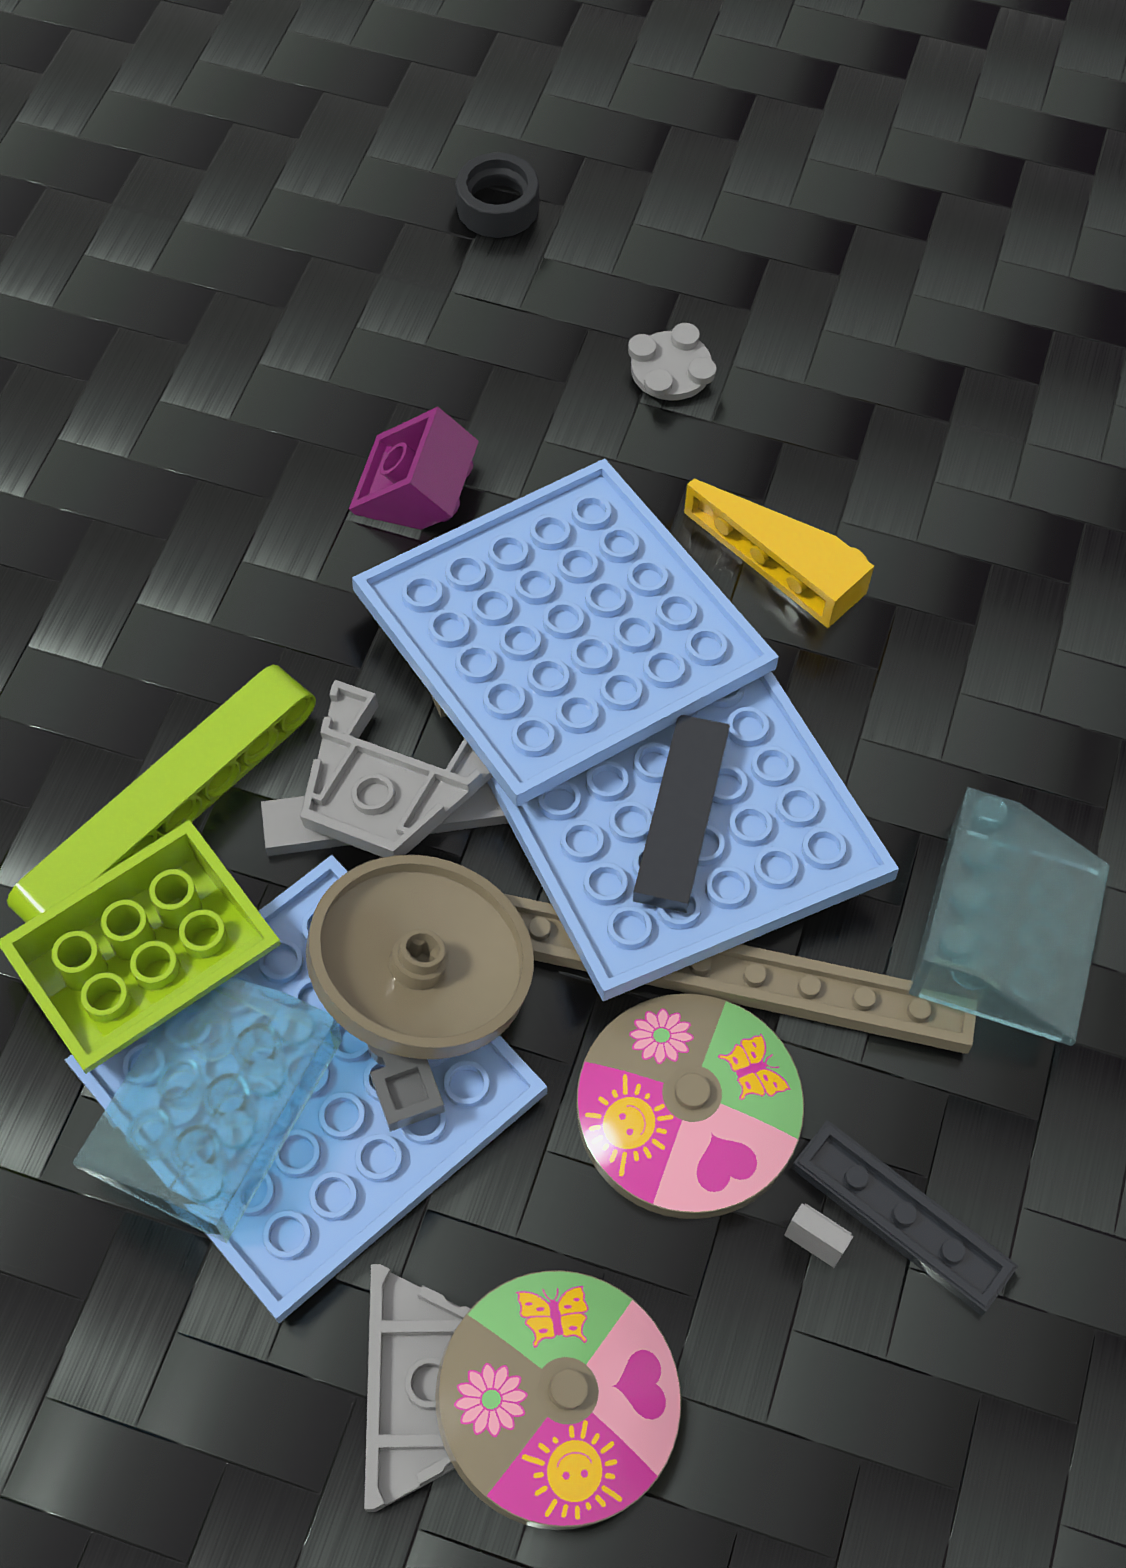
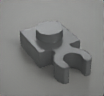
M368 1045L371 1057L377 1063L385 1066L370 1072V1076L390 1132L445 1112L444 1103L427 1059L402 1057Z

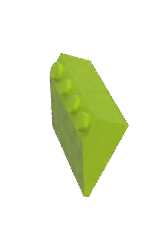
M190 820L0 939L1 950L85 1074L281 945L280 939Z

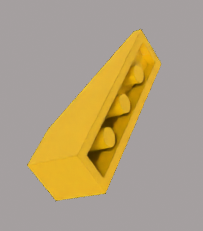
M693 479L687 484L684 513L825 627L829 628L867 594L874 565L868 561L860 550L849 547L837 536L697 479Z

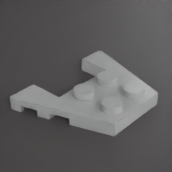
M335 680L329 694L331 705L328 717H324L320 731L322 742L318 759L313 760L300 818L307 829L378 856L406 855L493 776L465 738L446 769L358 739L379 707L376 694Z

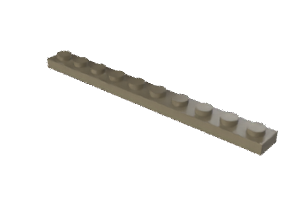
M504 894L517 909L527 927L533 947L534 960L587 971L552 904ZM742 944L647 983V985L688 994L713 996L734 1004L965 1054L969 1053L973 1044L979 997L976 994Z

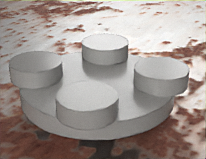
M680 323L672 331L658 332L650 336L638 334L629 341L628 353L631 357L632 377L645 393L663 400L686 399L699 393L715 378L716 365L712 361L708 349L699 341V330L693 324Z

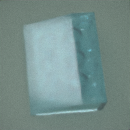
M967 787L951 828L908 994L1073 1046L1076 1041L1110 865L1021 803Z
M230 978L155 1029L72 1164L82 1171L227 1244L342 1043L338 1023L329 1013L285 992Z

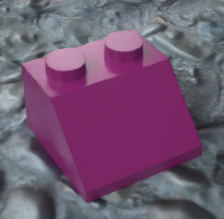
M439 407L378 434L349 510L357 516L420 530L441 521H448L454 516L460 506L459 497L465 479L473 469L472 459L479 441Z

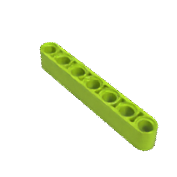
M271 665L263 669L21 878L8 895V906L26 923L188 820L193 822L308 719L316 704L315 696L278 665Z

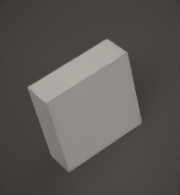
M806 1203L805 1205H800L784 1234L833 1268H835L853 1238L851 1232Z

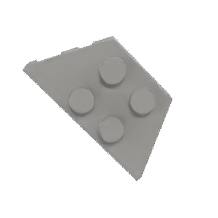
M371 1264L364 1503L366 1512H376L455 1469L445 1450L438 1428L435 1400L436 1382L446 1345L461 1320L470 1311V1308L466 1306L460 1307L446 1300L444 1295L423 1285L419 1287L391 1273L389 1268L381 1264Z

